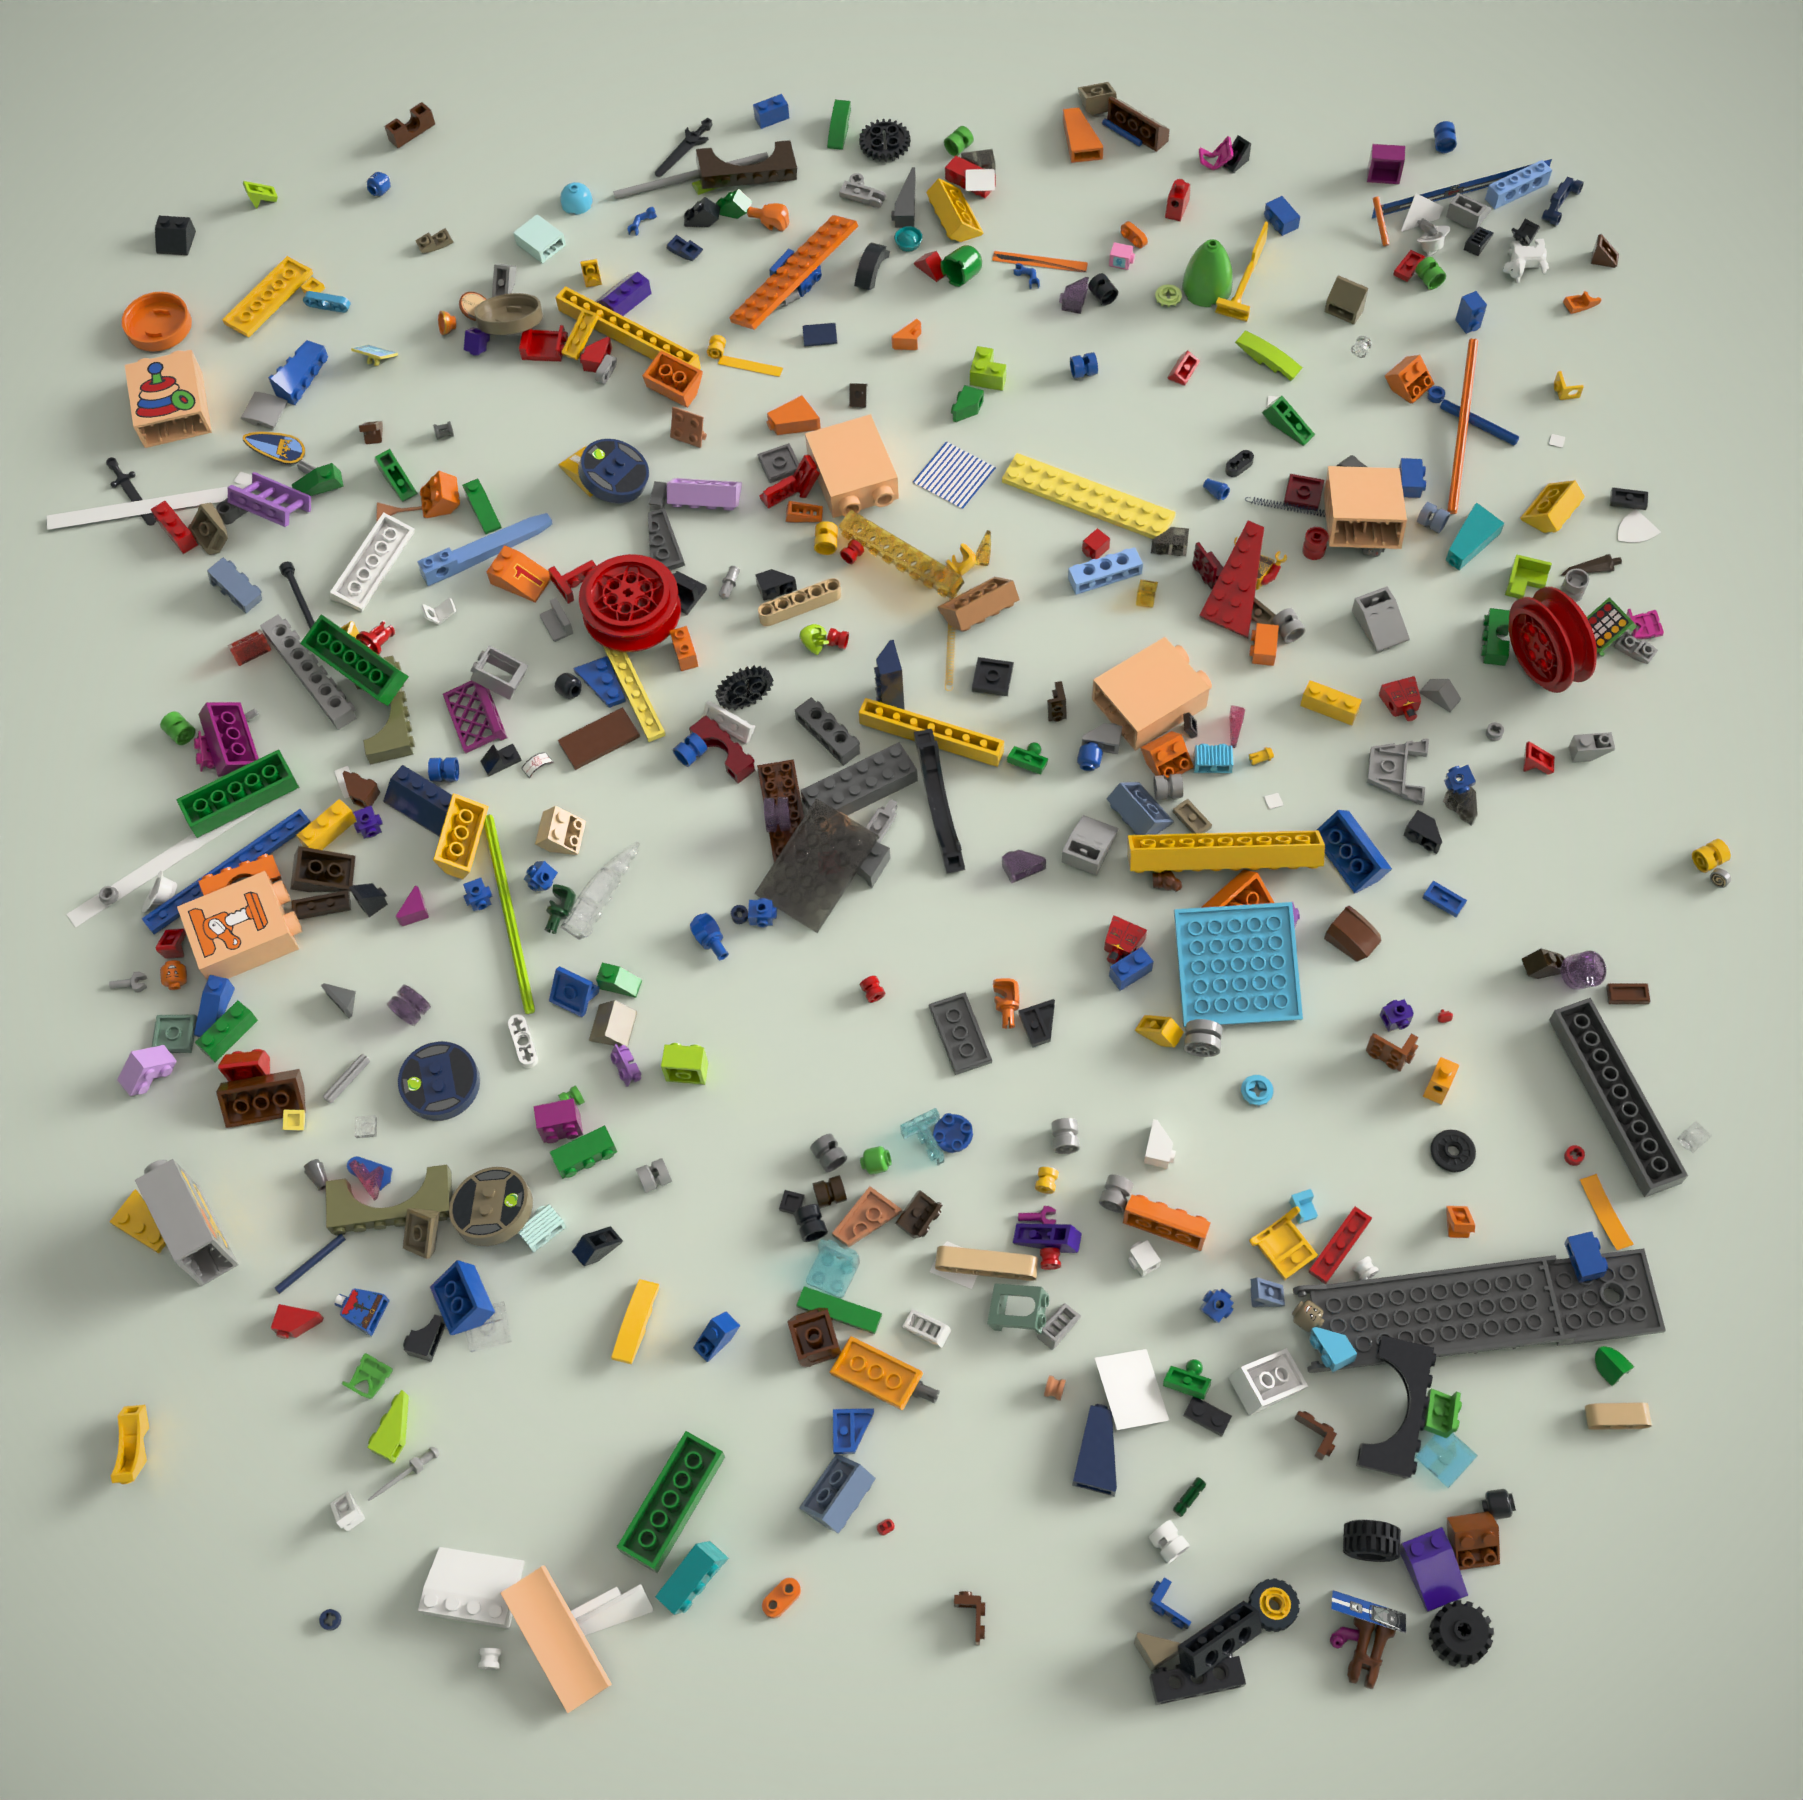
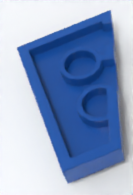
M607 656L573 668L574 672L584 680L587 686L591 687L608 708L626 702Z

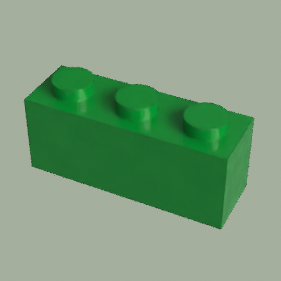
M237 1000L195 1041V1044L216 1063L258 1020L246 1006Z
M605 1125L550 1151L562 1179L573 1177L578 1171L584 1168L589 1169L596 1162L610 1159L617 1153Z

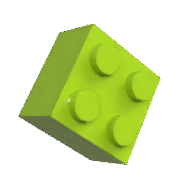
M679 1043L664 1044L661 1068L666 1082L705 1085L708 1059L704 1047L695 1044L690 1046H682Z

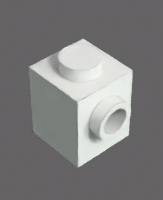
M1148 1240L1143 1243L1139 1241L1131 1246L1128 1261L1131 1267L1137 1269L1142 1277L1160 1267L1161 1260Z

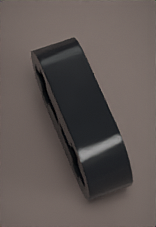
M1249 450L1239 452L1226 463V474L1230 477L1239 476L1253 464L1254 454Z

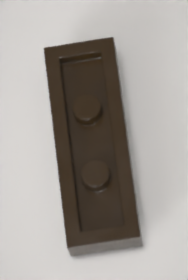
M348 890L291 900L292 911L295 912L298 920L351 910V899Z

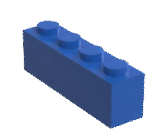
M306 340L295 351V356L293 358L289 357L286 360L287 364L284 367L280 366L276 370L277 373L275 375L271 374L268 377L275 395L287 400L289 404L296 405L302 398L305 390L310 386L314 377L319 373L320 368L326 363L328 355L325 347Z

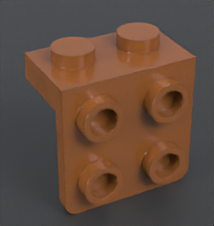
M1372 1033L1366 1052L1372 1058L1385 1062L1389 1068L1397 1069L1401 1072L1406 1063L1410 1064L1415 1056V1052L1419 1047L1416 1045L1418 1037L1411 1033L1401 1049L1377 1034Z

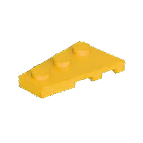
M135 1189L110 1220V1223L159 1254L166 1246V1243L144 1199Z

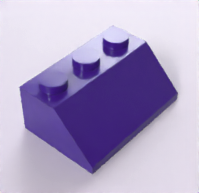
M639 272L629 274L595 302L624 316L652 294L649 279Z

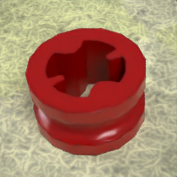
M1577 1145L1570 1146L1564 1154L1565 1161L1572 1166L1579 1165L1585 1158L1584 1150ZM1572 1152H1576V1156L1579 1155V1157L1577 1159H1573V1155H1570L1572 1154Z

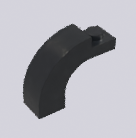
M872 242L868 244L859 262L854 286L867 290L875 287L880 264L884 259L889 258L890 251L886 250L887 246Z

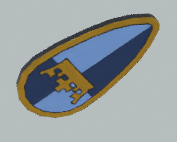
M252 432L243 435V442L253 451L283 464H296L305 455L303 443L292 435L274 432Z

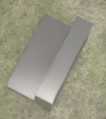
M557 598L550 600L552 609L541 613L540 618L553 641L556 642L573 634V630Z

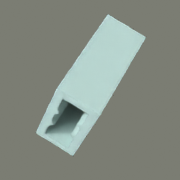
M538 214L513 232L516 244L542 264L566 246L564 234Z

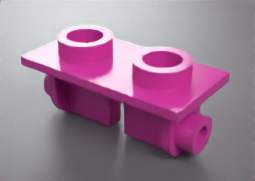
M198 731V737L194 738V749H198L196 764L200 765V772H202L203 766H207V768H214L215 766L211 753L207 752L210 750L205 735L201 736V731Z

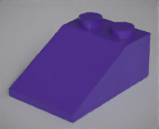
M1442 1527L1400 1544V1555L1427 1612L1468 1596L1453 1549Z

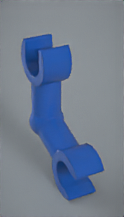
M1020 263L1015 264L1016 269H1013L1014 275H1030V289H1032V284L1034 283L1038 285V288L1040 287V280L1037 278L1034 268L1023 267Z

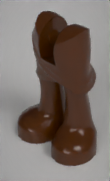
M1354 1617L1353 1624L1359 1629V1637L1353 1659L1348 1666L1347 1676L1350 1683L1356 1684L1361 1668L1365 1669L1367 1674L1364 1687L1373 1689L1383 1662L1381 1656L1388 1639L1394 1637L1396 1630L1378 1624L1375 1627V1623ZM1375 1627L1374 1644L1371 1655L1368 1656L1366 1653Z

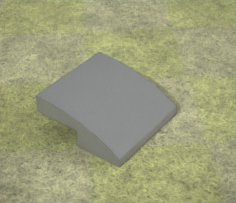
M254 392L241 419L255 426L259 423L274 430L287 405V400L267 393Z

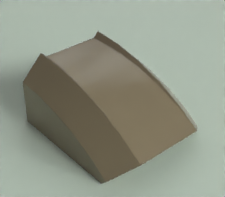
M1109 82L1078 87L1083 106L1092 116L1108 112L1109 97L1117 98L1116 91Z
M212 503L200 504L188 529L207 554L220 553L228 539L226 526Z

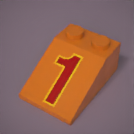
M505 545L486 571L490 584L535 603L551 581L548 570L520 551Z

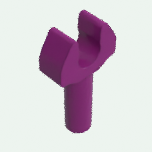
M1043 1206V1210L1039 1213H1018V1221H1040L1042 1224H1056L1055 1219H1047L1045 1217L1047 1214H1056V1209L1050 1206Z

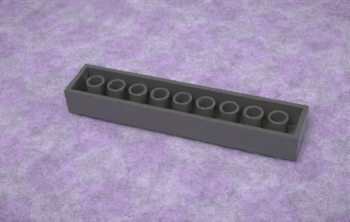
M1591 997L1554 1010L1549 1021L1643 1196L1647 1197L1682 1184L1688 1177V1174Z

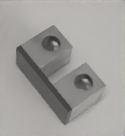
M654 481L649 501L651 512L665 507L664 500L667 499L666 482Z

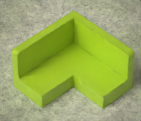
M1516 554L1505 595L1520 599L1524 597L1526 586L1539 589L1545 587L1552 563Z

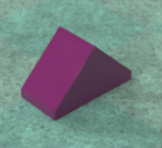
M414 886L395 916L401 926L429 918L423 895L418 886Z

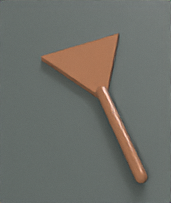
M377 502L376 521L379 520L383 512L391 516L398 512L422 510V507L398 508Z

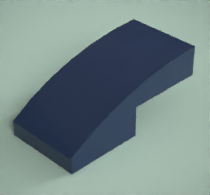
M677 234L666 247L672 253L690 261H694L703 251V248L693 241L689 240L687 242Z

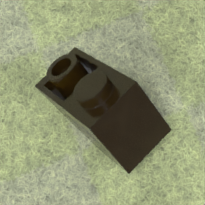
M1540 948L1522 958L1529 977L1541 979L1568 972L1566 959L1563 955Z

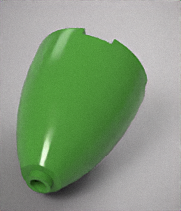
M1210 239L1201 244L1187 264L1182 290L1188 297V301L1197 306L1211 307V305L1216 304L1218 297L1228 299L1231 295L1233 283L1232 266L1225 248L1219 241Z

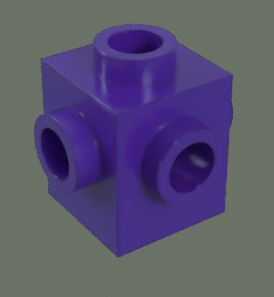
M372 806L354 811L357 821L354 823L357 833L362 834L364 839L382 833L380 825H383L379 814H375Z
M1405 999L1389 1002L1386 1006L1382 1007L1380 1017L1388 1032L1397 1028L1399 1030L1407 1028L1414 1015L1412 1007L1409 1004L1407 1005Z

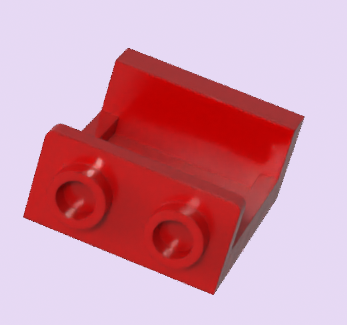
M560 325L559 331L532 330V328L523 331L519 346L522 360L561 362L563 356L561 352L565 342L568 340V332H565L564 325Z

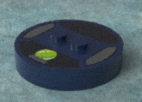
M600 439L590 443L583 451L578 465V474L584 487L597 498L611 503H627L638 498L644 491L649 478V467L643 455L630 444L616 439Z
M445 1041L428 1043L413 1051L402 1064L398 1075L399 1093L407 1107L415 1115L431 1121L448 1120L464 1112L475 1100L480 1087V1073L469 1052L455 1043Z

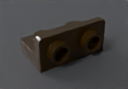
M1062 681L1055 682V690H1052L1053 699L1047 700L1049 722H1059L1067 719L1064 688Z

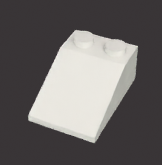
M1287 1348L1242 1366L1228 1377L1249 1416L1308 1387Z

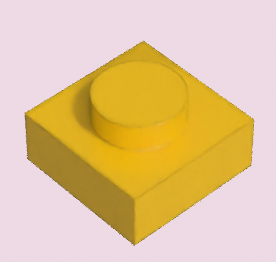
M311 277L301 286V289L304 293L307 291L321 293L325 287L323 283Z

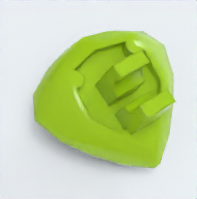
M811 624L800 631L799 637L801 642L815 655H819L824 645L829 644V641H826L827 632L820 625Z

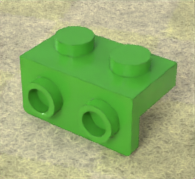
M1431 1388L1427 1393L1429 1402L1425 1410L1423 1430L1447 1439L1459 1428L1460 1421L1457 1419L1462 1407V1402L1460 1401L1461 1393L1456 1391L1450 1396Z

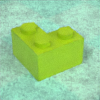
M977 346L970 369L971 386L1003 391L1006 381L1007 364L994 362V349Z

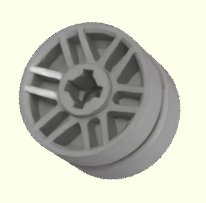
M1205 1019L1187 1022L1184 1050L1189 1054L1200 1057L1218 1055L1221 1049L1222 1026L1217 1022Z

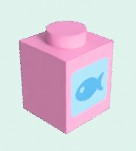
M1114 242L1110 253L1109 266L1128 270L1130 263L1133 264L1135 259L1133 246Z

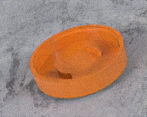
M152 292L138 297L128 305L122 316V327L128 340L135 347L145 351H162L177 345L187 336L192 324V318L185 302L179 296L169 292Z

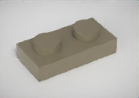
M1189 799L1173 808V813L1192 834L1205 833L1212 828V824Z

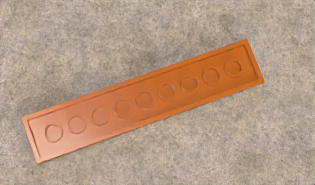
M832 215L787 259V262L782 267L777 269L776 274L769 277L729 317L731 323L755 330L858 227L857 221Z

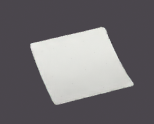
M994 169L966 170V191L995 190Z

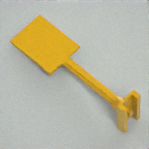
M1265 221L1253 249L1251 262L1247 265L1235 296L1231 301L1218 297L1215 313L1247 322L1250 306L1241 304V298L1266 243L1268 222Z

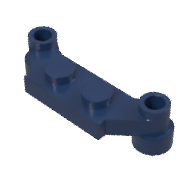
M1567 176L1565 181L1560 183L1557 192L1552 194L1550 207L1548 210L1545 209L1542 219L1557 226L1562 218V213L1558 212V209L1571 191L1572 193L1580 194L1584 181L1578 179L1575 181L1573 180L1574 178Z

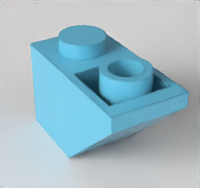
M1318 1327L1312 1328L1309 1338L1310 1343L1314 1349L1319 1350L1322 1355V1362L1327 1368L1330 1367L1332 1372L1355 1361L1357 1352L1346 1335Z

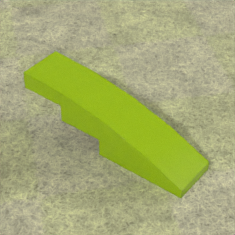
M1246 330L1235 342L1259 365L1263 362L1273 372L1276 373L1279 370L1290 381L1303 368L1283 351Z

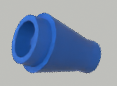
M1207 478L1203 484V488L1207 489L1218 500H1224L1229 495L1230 488L1225 483Z

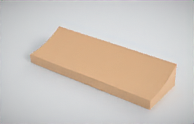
M545 1565L501 1592L503 1599L567 1713L612 1685Z

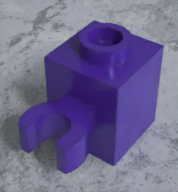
M475 327L466 330L464 350L470 352L471 355H480L487 350V342L490 341V334L482 332Z

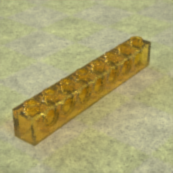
M852 510L848 512L839 524V528L842 531L841 535L844 538L858 541L872 555L881 556L884 562L889 565L891 563L894 564L900 572L909 573L912 579L922 581L929 589L934 588L944 598L947 596L953 599L965 583L962 576Z

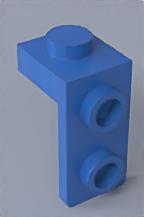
M1165 1577L1162 1582L1157 1580L1151 1590V1593L1154 1594L1149 1602L1152 1606L1151 1609L1160 1616L1165 1614L1172 1619L1171 1623L1176 1627L1188 1629L1191 1621L1161 1602L1172 1582Z

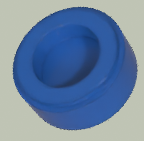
M1433 386L1428 390L1427 398L1430 402L1440 403L1444 400L1445 390L1442 387Z

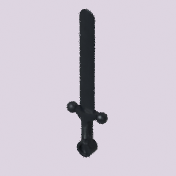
M113 457L108 458L106 464L117 476L116 481L110 483L111 487L116 488L117 485H121L131 502L143 500L129 480L136 476L135 472L130 471L129 474H123L118 467L117 460ZM152 513L141 515L147 525L151 526L156 523Z

